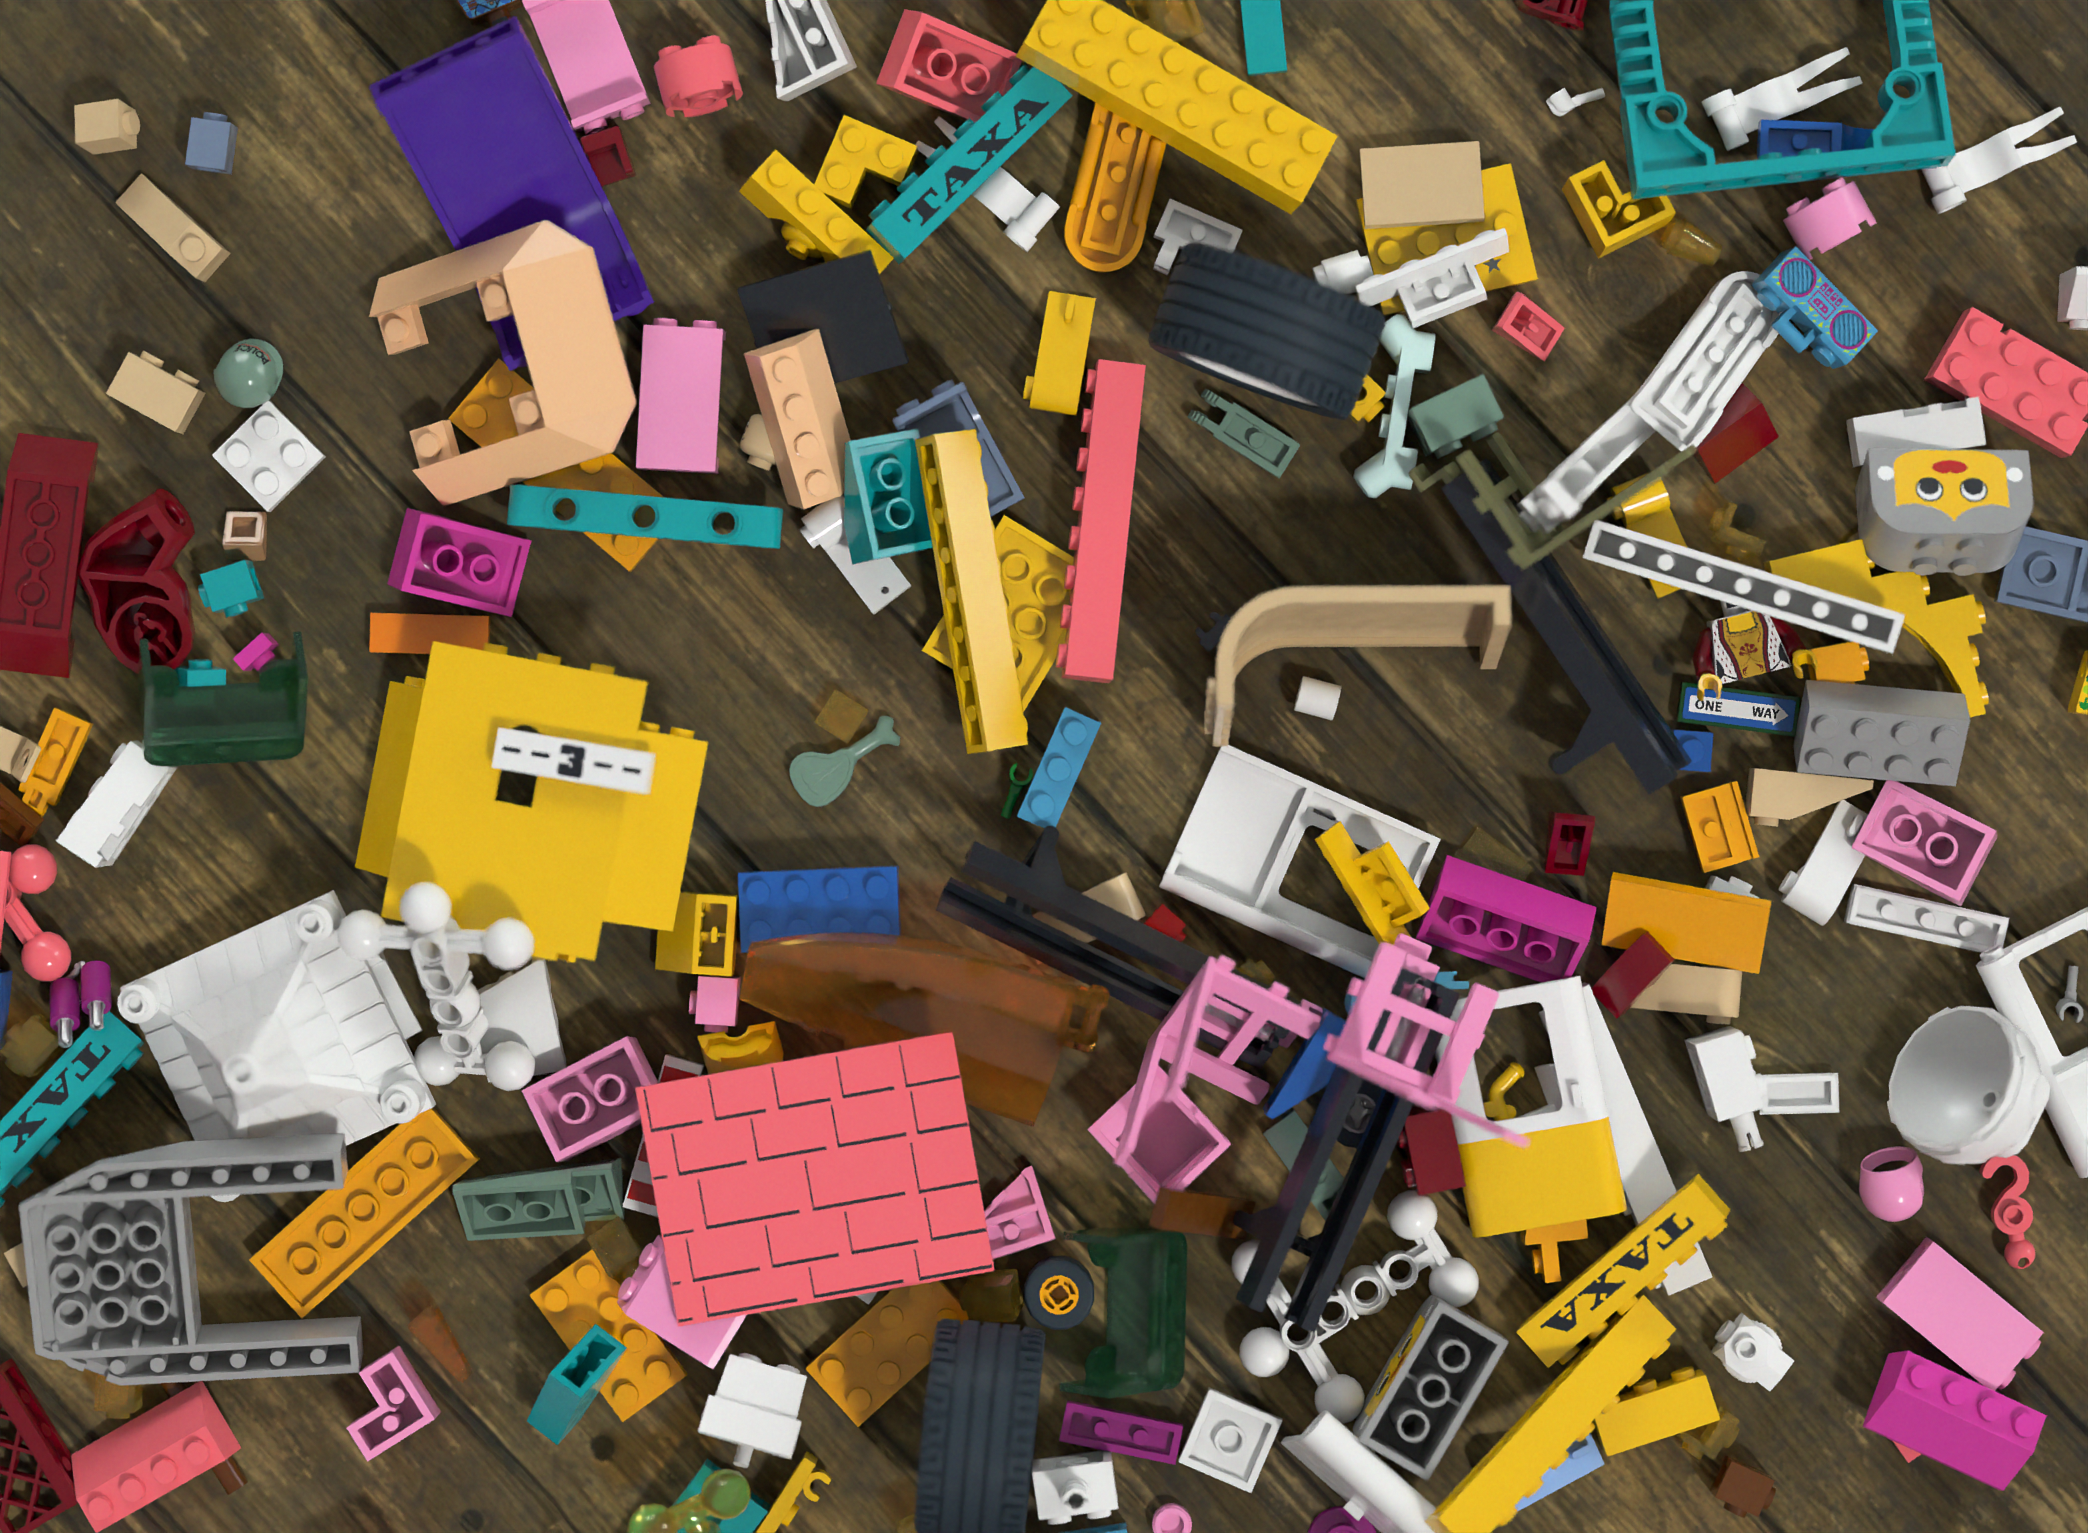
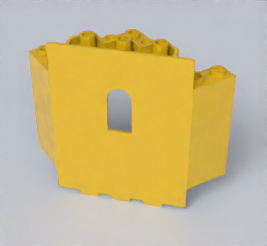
M435 641L432 642L426 679L406 676L404 683L390 681L355 868L388 877L381 917L404 922L400 914V903L404 892L414 884L430 882L441 886L449 896L451 901L450 917L457 922L460 930L487 931L497 920L507 918L524 922L534 937V949L531 955L533 957L557 961L558 958L575 963L576 957L595 961L602 921L673 931L708 742L693 739L695 731L671 727L670 734L658 733L660 725L641 722L640 718L647 682L615 676V667L591 663L589 671L560 665L561 657L538 653L537 659L531 660L507 655L508 647L484 643L483 650ZM521 725H529L534 727L541 735L656 754L650 793L643 794L538 775L532 808L495 801L501 769L492 768L498 728L514 730Z

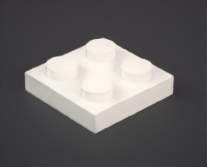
M270 400L264 403L212 455L267 512H271L326 457Z
M1209 1387L1178 1458V1462L1251 1493L1282 1423V1418Z

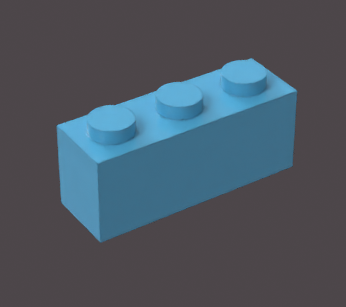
M1066 707L1064 708L1017 817L1044 829L1046 826L1056 827L1099 730L1100 722Z

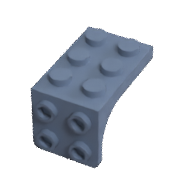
M953 380L947 381L931 391L934 397L920 404L915 399L896 410L899 416L892 421L898 432L918 429L920 438L934 434L976 429L977 440L982 449L981 465L983 477L988 486L987 501L990 517L1025 499L963 382L955 385Z
M2025 527L2013 558L2001 568L1994 602L2088 623V541Z

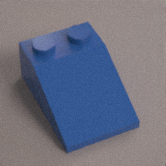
M1323 1009L1320 1026L1311 1038H1305L1265 1103L1263 1110L1267 1116L1274 1119L1328 1085L1337 1064L1326 1059L1329 1051L1323 1049L1329 1034L1340 1038L1347 1021L1328 1009Z

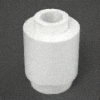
M1358 250L1322 260L1321 265L1312 268L1315 282L1346 295L1356 292L1355 286L1362 284L1366 278L1373 275L1368 256L1360 257Z

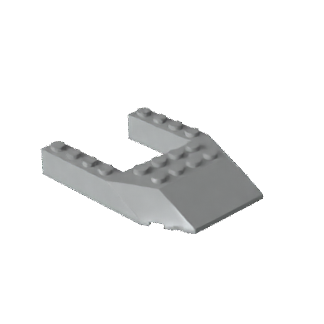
M345 1133L175 1143L97 1161L21 1202L19 1211L35 1354L51 1360H62L69 1367L83 1371L84 1368L106 1376V1381L119 1386L359 1373L364 1353L361 1316L202 1325L189 1197L344 1189L348 1172Z

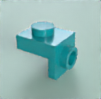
M210 659L188 660V666H178L173 670L174 705H212L214 703V686L226 685V669L213 666V661Z

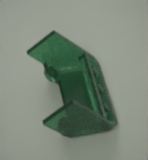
M293 632L291 659H277L265 664L259 671L258 682L216 686H179V677L174 669L160 665L151 666L148 639L139 640L138 685L144 759L149 764L163 767L286 760L301 753L304 748L308 693V672L301 632Z
M1093 1228L1065 1231L1063 1240L1088 1242V1253L1091 1262L1097 1267L1108 1268L1106 1345L1093 1348L1086 1358L1085 1379L1060 1383V1391L1114 1398L1172 1389L1178 1386L1183 1378L1185 1369L1187 1241L1184 1234L1178 1231L1141 1228Z

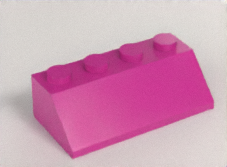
M1447 855L1427 903L1430 909L1422 917L1416 939L1543 983L1572 977L1589 943L1597 907Z
M1902 1351L1888 1354L1862 1427L1997 1490L2004 1491L2034 1453L2047 1415L1910 1351Z

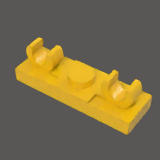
M806 1451L754 1533H774L781 1523L788 1527L800 1508L794 1502L802 1489L809 1500L818 1502L821 1495L812 1490L811 1482L815 1479H820L829 1485L832 1477L824 1470L813 1471L818 1461L817 1457Z

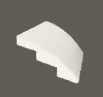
M533 957L532 963L515 974L509 971L501 976L497 982L487 984L478 990L480 1006H482L483 1014L486 1016L489 1024L487 1031L480 1041L483 1053H489L498 1043L515 1041L525 1045L533 1055L535 1060L534 1075L558 1072L566 1068V1057L559 1035L558 1017L551 994V981L545 959Z

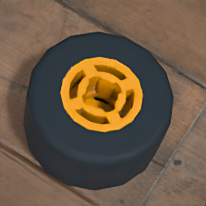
M1050 1256L1039 1261L1029 1271L1024 1284V1303L1030 1316L1040 1325L1053 1330L1069 1329L1080 1324L1090 1313L1094 1303V1282L1088 1269L1078 1260L1068 1256Z

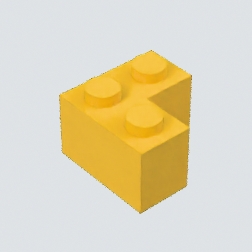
M844 115L814 185L831 201L852 209L867 173L899 186L910 174L919 153L918 147Z
M1604 160L1569 177L1562 188L1598 259L1668 225L1676 214L1668 196L1632 200L1631 191L1622 195Z

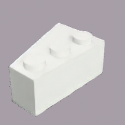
M766 0L768 23H770L773 45L771 51L772 59L775 62L776 93L778 99L789 101L857 67L827 0Z
M1979 397L1968 398L1965 401L1946 404L1939 403L1928 405L1927 407L1897 410L1846 420L1853 467L1863 465L1868 449L1968 450L1986 445Z
M130 741L128 745L122 743L110 760V763L113 765L104 777L100 776L88 793L89 797L71 817L66 828L56 840V842L95 868L113 865L177 769V766L139 741Z

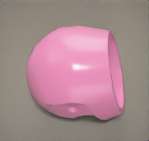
M1889 1147L1872 1152L1862 1160L1859 1184L1860 1197L1867 1210L1875 1217L1885 1221L1898 1222L1910 1218L1921 1208L1924 1196L1923 1167L1916 1151L1908 1147ZM1899 1160L1909 1162L1906 1166L1896 1170L1872 1172L1874 1168L1886 1162Z

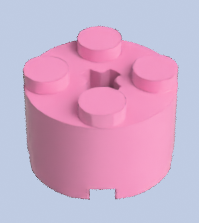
M1842 177L1822 189L1825 196L1811 204L1809 199L1805 198L1786 209L1789 217L1783 221L1798 249L1809 260L1813 259L1810 253L1811 250L1818 247L1822 254L1862 232L1858 224L1865 220L1870 227L1877 223L1854 181L1846 184Z

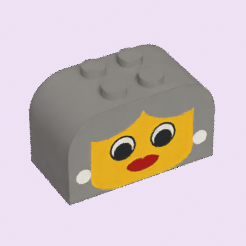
M1868 449L1855 487L1859 540H1863L1867 557L1878 566L1887 570L1914 572L1918 575H1930L1935 572H1954L1956 575L1967 576L1974 573L1992 572L2002 568L2013 558L2033 508L2029 451Z
M1430 1295L1414 1315L1366 1397L1363 1409L1357 1416L1353 1426L1354 1435L1358 1438V1441L1428 1481L1509 1341L1498 1332L1440 1298Z

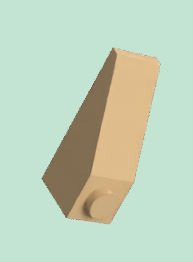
M142 173L115 202L168 254L195 278L204 283L231 254Z
M1749 768L1745 809L1748 816H1755L1754 824L1778 827L1779 819L1791 820L1873 789L1874 780Z

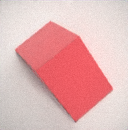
M1517 291L1511 297L1491 331L1545 362L1565 327L1524 294Z

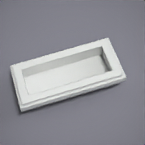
M1838 1073L1762 1075L1767 1096L1762 1097L1765 1108L1759 1109L1760 1115L1839 1113Z

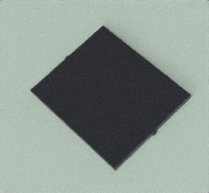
M871 249L737 288L755 339L754 345L757 348L819 329L834 384L909 362L892 312V304L888 301Z

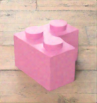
M400 1346L378 1358L359 1372V1375L377 1401L378 1406L354 1420L347 1427V1430L368 1462L433 1421L441 1413Z

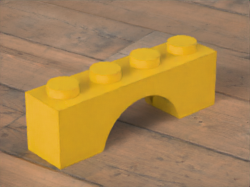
M777 150L765 160L739 190L767 218L786 221L804 233L819 249L825 262L871 249L880 274L894 259Z

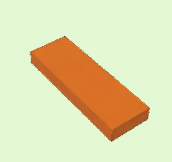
M370 613L369 652L430 654L433 641L483 650L484 643H490L491 616Z

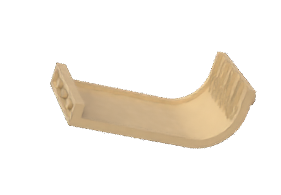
M1510 586L1287 587L1267 592L1246 604L1233 617L1222 636L1217 655L1215 679H1208L1207 700L1204 712L1205 734H1212V747L1228 746L1233 714L1232 707L1234 706L1233 682L1243 667L1252 659L1264 652L1277 648L1480 646V669H1496L1511 626Z

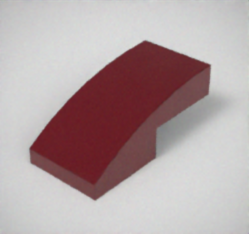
M1647 931L1591 988L1593 995L1618 1019L1629 1010L1647 988L1652 986L1675 959Z

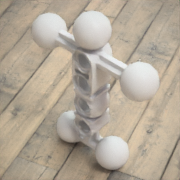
M430 882L414 884L404 892L400 903V914L408 926L387 925L379 914L368 910L354 911L342 920L338 929V942L349 957L362 961L374 959L385 948L411 949L420 981L427 990V997L430 998L431 1012L439 1022L437 1026L438 1032L442 1033V1036L427 1038L417 1047L414 1054L419 1073L426 1083L434 1086L450 1084L460 1073L486 1075L495 1087L505 1091L521 1089L530 1082L534 1075L535 1060L525 1045L515 1041L498 1043L489 1053L482 1052L480 1041L487 1031L489 1024L486 1016L483 1014V1008L480 1006L479 992L475 985L470 982L473 977L472 972L468 971L470 965L468 953L485 954L493 965L506 970L519 968L527 962L533 953L534 937L524 922L507 918L497 920L487 931L460 930L457 922L450 917L451 901L449 896L441 886Z
M1407 1190L1399 1193L1391 1201L1388 1208L1387 1220L1390 1228L1397 1236L1406 1240H1414L1417 1245L1406 1252L1403 1250L1388 1252L1380 1264L1374 1261L1372 1263L1374 1266L1361 1265L1351 1269L1345 1275L1341 1287L1339 1284L1334 1286L1336 1291H1332L1328 1302L1336 1301L1342 1305L1343 1311L1341 1316L1333 1321L1326 1320L1321 1316L1315 1332L1309 1331L1304 1340L1293 1341L1287 1336L1288 1328L1294 1322L1285 1319L1284 1316L1292 1298L1279 1277H1277L1267 1305L1280 1324V1332L1272 1328L1260 1327L1250 1331L1243 1338L1239 1357L1245 1369L1258 1377H1271L1285 1368L1289 1359V1349L1298 1353L1318 1386L1315 1392V1406L1318 1413L1321 1414L1327 1410L1341 1424L1353 1421L1361 1413L1364 1406L1365 1395L1363 1389L1354 1378L1346 1374L1337 1373L1319 1343L1343 1329L1351 1317L1356 1320L1359 1318L1357 1314L1372 1315L1379 1312L1386 1306L1390 1295L1393 1297L1397 1295L1396 1289L1404 1290L1411 1287L1418 1278V1272L1427 1266H1430L1432 1269L1429 1276L1431 1294L1453 1307L1458 1308L1468 1304L1475 1297L1479 1288V1277L1476 1269L1468 1261L1461 1258H1452L1434 1227L1437 1222V1209L1434 1201L1427 1194L1419 1196L1415 1190ZM1252 1239L1242 1243L1232 1257V1271L1235 1278L1241 1284L1260 1243V1239ZM1405 1260L1409 1263L1410 1271L1405 1278L1394 1279L1389 1275V1267L1394 1261ZM1365 1280L1374 1282L1376 1292L1372 1298L1361 1300L1355 1296V1288L1360 1282Z

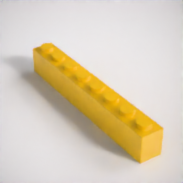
M976 429L934 434L915 439L967 754L1028 744V725L1022 710L1020 698L1021 683L1016 674L1013 656L1015 647L1009 632L1007 620L1008 605L1003 597L1000 579L1001 564L996 555L994 543L995 527L990 519L987 501L988 486L983 477L981 465L982 449L977 440Z
M1644 1295L1637 1297V1303L1623 1315L1617 1312L1608 1322L1609 1326L1589 1342L1424 1521L1435 1533H1491L1498 1524L1501 1527L1507 1524L1518 1512L1515 1505L1524 1496L1526 1498L1531 1497L1543 1485L1544 1481L1541 1477L1549 1468L1555 1470L1568 1458L1567 1448L1575 1440L1580 1442L1595 1428L1592 1421L1599 1413L1606 1414L1619 1402L1620 1397L1617 1394L1625 1385L1628 1387L1632 1386L1644 1375L1646 1370L1642 1366L1651 1357L1656 1359L1667 1350L1671 1344L1667 1339L1674 1333L1676 1328Z

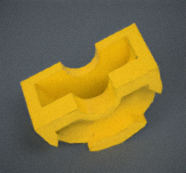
M775 1021L748 1026L747 1031L739 1037H729L725 1034V1031L697 1036L709 1075L783 1061L784 1053Z

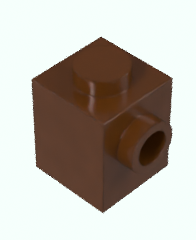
M1726 1455L1709 1491L1714 1497L1725 1501L1724 1509L1745 1518L1747 1512L1758 1517L1762 1508L1767 1510L1774 1499L1776 1488L1772 1487L1775 1481L1769 1474Z

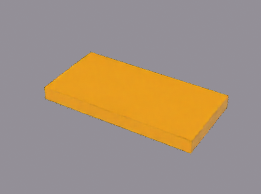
M1613 872L1602 945L1627 950L1640 936L1648 931L1674 959L1759 974L1772 901Z

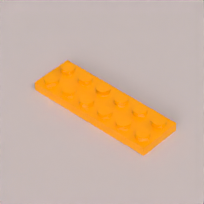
M498 358L448 420H451L454 425L481 447L519 436L509 398L533 391L535 388L514 370L510 371L508 366ZM612 453L522 481L527 486L665 498ZM563 499L557 504L556 510L569 520L575 515L576 505L571 499ZM642 506L635 513V522L641 528H647L655 521V511L650 506ZM583 532L629 572H632L658 541V538Z
M434 1107L418 1114L411 1121L398 1125L348 1170L344 1189L326 1190L249 1261L302 1319L479 1160V1157Z

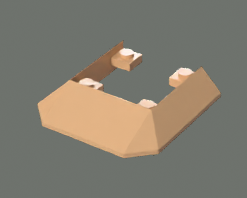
M548 220L529 225L378 279L369 317L378 318L388 355L399 354L429 343L419 307L478 287L487 321H496L514 314L535 390L509 398L519 436L460 455L451 420H442L410 431L420 467L412 471L442 506H448L614 452L636 404L593 247Z

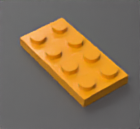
M594 1247L532 1292L530 1297L570 1351L595 1324L627 1347L625 1353L600 1389L601 1394L621 1421L624 1422L686 1377L687 1372L659 1335L627 1316L620 1308L617 1301L622 1283Z
M940 1280L894 1288L886 1293L812 1360L805 1369L856 1426L859 1427L931 1362L938 1321L942 1319L960 1320V1324L963 1325L964 1320L975 1321V1318Z

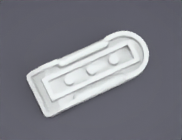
M1749 271L1735 272L1718 281L1711 288L1647 380L1630 399L1629 406L1631 410L1681 452L1692 444L1697 447L1707 436L1722 415L1726 404L1765 349L1770 347L1779 334L1771 324L1782 312L1777 313L1776 311L1769 310L1757 298L1758 292L1751 286L1760 276L1757 273Z

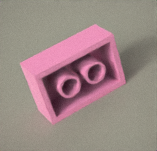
M626 1036L523 1089L522 1092L556 1162H567L641 1124L635 1088L659 1083L637 1038Z

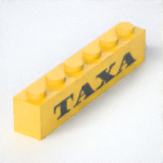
M1697 1174L1525 1320L1516 1333L1547 1368L1557 1360L1561 1365L1565 1364L1580 1350L1576 1346L1577 1343L1586 1336L1590 1340L1595 1339L1609 1326L1606 1322L1609 1316L1615 1311L1623 1315L1638 1301L1635 1294L1645 1286L1650 1291L1658 1286L1668 1276L1664 1270L1674 1261L1682 1265L1698 1251L1694 1245L1704 1236L1709 1240L1716 1237L1728 1225L1724 1219L1730 1211L1729 1207L1704 1179Z

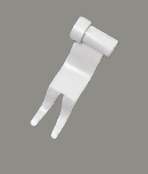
M1845 47L1825 55L1790 73L1763 82L1734 96L1732 90L1727 89L1703 100L1702 105L1707 116L1713 117L1727 151L1749 142L1746 134L1757 130L1760 120H1779L1862 84V80L1858 76L1830 82L1802 92L1797 91V88L1850 55L1848 48Z
M2061 106L2027 123L2006 129L1976 146L1956 153L1948 166L1921 169L1934 195L1931 201L1937 214L1948 211L1967 201L1964 193L1999 179L2021 166L2044 159L2077 143L2073 135L2044 145L2015 148L2016 144L2032 136L2063 115Z
M939 116L934 123L954 144L957 141L953 135L956 129ZM919 140L915 144L918 147V151L927 158L936 151V149ZM1001 167L971 194L1008 225L1003 231L1004 234L1026 252L1037 241L1035 236L1060 208L1044 192H1041L1036 198Z

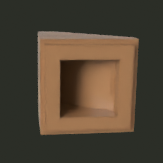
M227 511L223 548L228 560L263 561L266 559V512Z

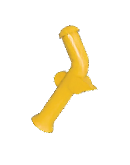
M1509 1063L1510 1066L1491 1085L1488 1094L1489 1101L1483 1103L1486 1116L1493 1117L1494 1121L1511 1119L1516 1116L1515 1107L1506 1105L1504 1095L1520 1077L1525 1075L1524 1068L1519 1063Z

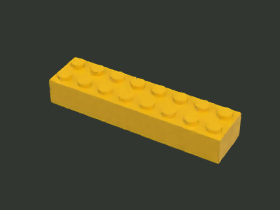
M1046 0L1016 54L1017 58L1289 214H1292L1302 204L1338 137L1336 134L1103 0Z

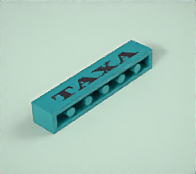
M1026 64L1021 67L1008 80L1013 87L1004 96L998 91L981 106L985 114L976 123L970 118L953 133L957 141L948 150L941 145L925 160L929 168L920 177L913 172L897 187L901 195L892 204L885 199L869 214L873 222L866 231L900 264L1073 96L1059 81L1035 67L1030 69Z
M110 1011L104 1014L103 1029L95 1031L89 1026L0 1121V1208L5 1203L1 1196L11 1185L16 1189L19 1188L33 1173L29 1166L40 1155L44 1159L47 1158L61 1143L57 1136L67 1126L74 1129L86 1117L89 1111L84 1107L95 1096L101 1100L116 1084L112 1077L122 1067L129 1070L144 1054L140 1050L144 1042Z

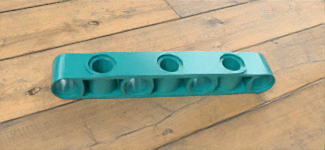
M510 485L507 525L780 549L783 509ZM563 499H571L576 505L575 515L567 521H561L556 515L557 504ZM642 506H650L655 511V521L647 528H641L635 522V513ZM721 513H730L735 519L734 529L726 535L718 534L714 529V520Z

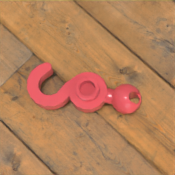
M2013 1155L2008 1158L1995 1156L1982 1163L1979 1174L1989 1179L2000 1166L2009 1165L2013 1169L2014 1179L1994 1202L1991 1209V1219L1998 1230L2008 1234L2009 1243L2004 1249L2006 1262L2015 1269H2024L2029 1267L2035 1259L2034 1246L2024 1237V1232L2033 1221V1211L2030 1204L2025 1199L2019 1197L2026 1190L2029 1183V1171L2026 1164L2018 1156ZM2024 1257L2026 1263L2023 1266H2018L2019 1260Z

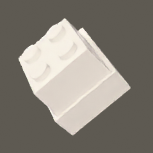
M740 1353L739 1356L730 1354L716 1395H709L698 1433L738 1444L733 1464L742 1468H748L753 1449L791 1459L796 1448L802 1423L796 1419L807 1376L801 1375L797 1368L789 1365L779 1364L777 1367L763 1364L760 1358L751 1354Z

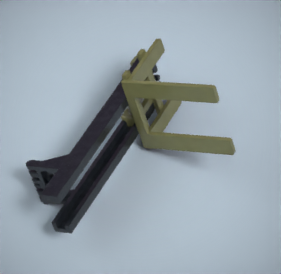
M1499 432L1488 437L1486 441L1510 475L1503 481L1487 458L1478 462L1470 450L1457 457L1458 462L1465 471L1464 473L1461 472L1454 461L1433 475L1430 474L1423 463L1410 470L1409 476L1420 493L1440 479H1443L1446 485L1442 487V490L1507 586H1510L1511 592L1591 708V712L1576 741L1553 761V770L1558 774H1563L1614 742L1649 795L1674 780L1678 776L1676 771L1687 766L1692 761L1551 551L1674 469L1673 467L1698 451L1694 444L1571 526L1565 528L1559 522L1546 534H1543L1540 530L1533 533L1518 516L1522 510L1517 505L1518 503L1512 496V493L1519 489L1525 498L1536 486Z

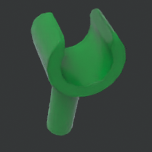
M1015 763L1009 771L1011 786L1001 816L1008 819L1011 817L1022 788L1028 786L1033 777L1031 768L1025 781L1016 780L1013 773L1018 763Z

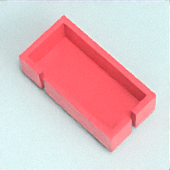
M1974 307L1963 311L1924 380L1960 401L1979 397L1981 413L2060 458L2071 456L2088 427V423L2083 421L2088 419V373L2012 329L2001 333L2002 323Z

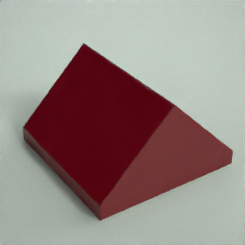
M1741 383L1724 407L1722 415L1713 428L1696 447L1698 451L1692 455L1715 484L1779 436L1762 402Z

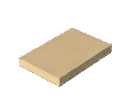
M1479 141L1360 149L1365 229L1484 222Z

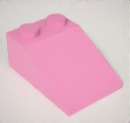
M1886 780L1851 848L1917 885L1962 906L1998 836L1996 830L1897 781Z

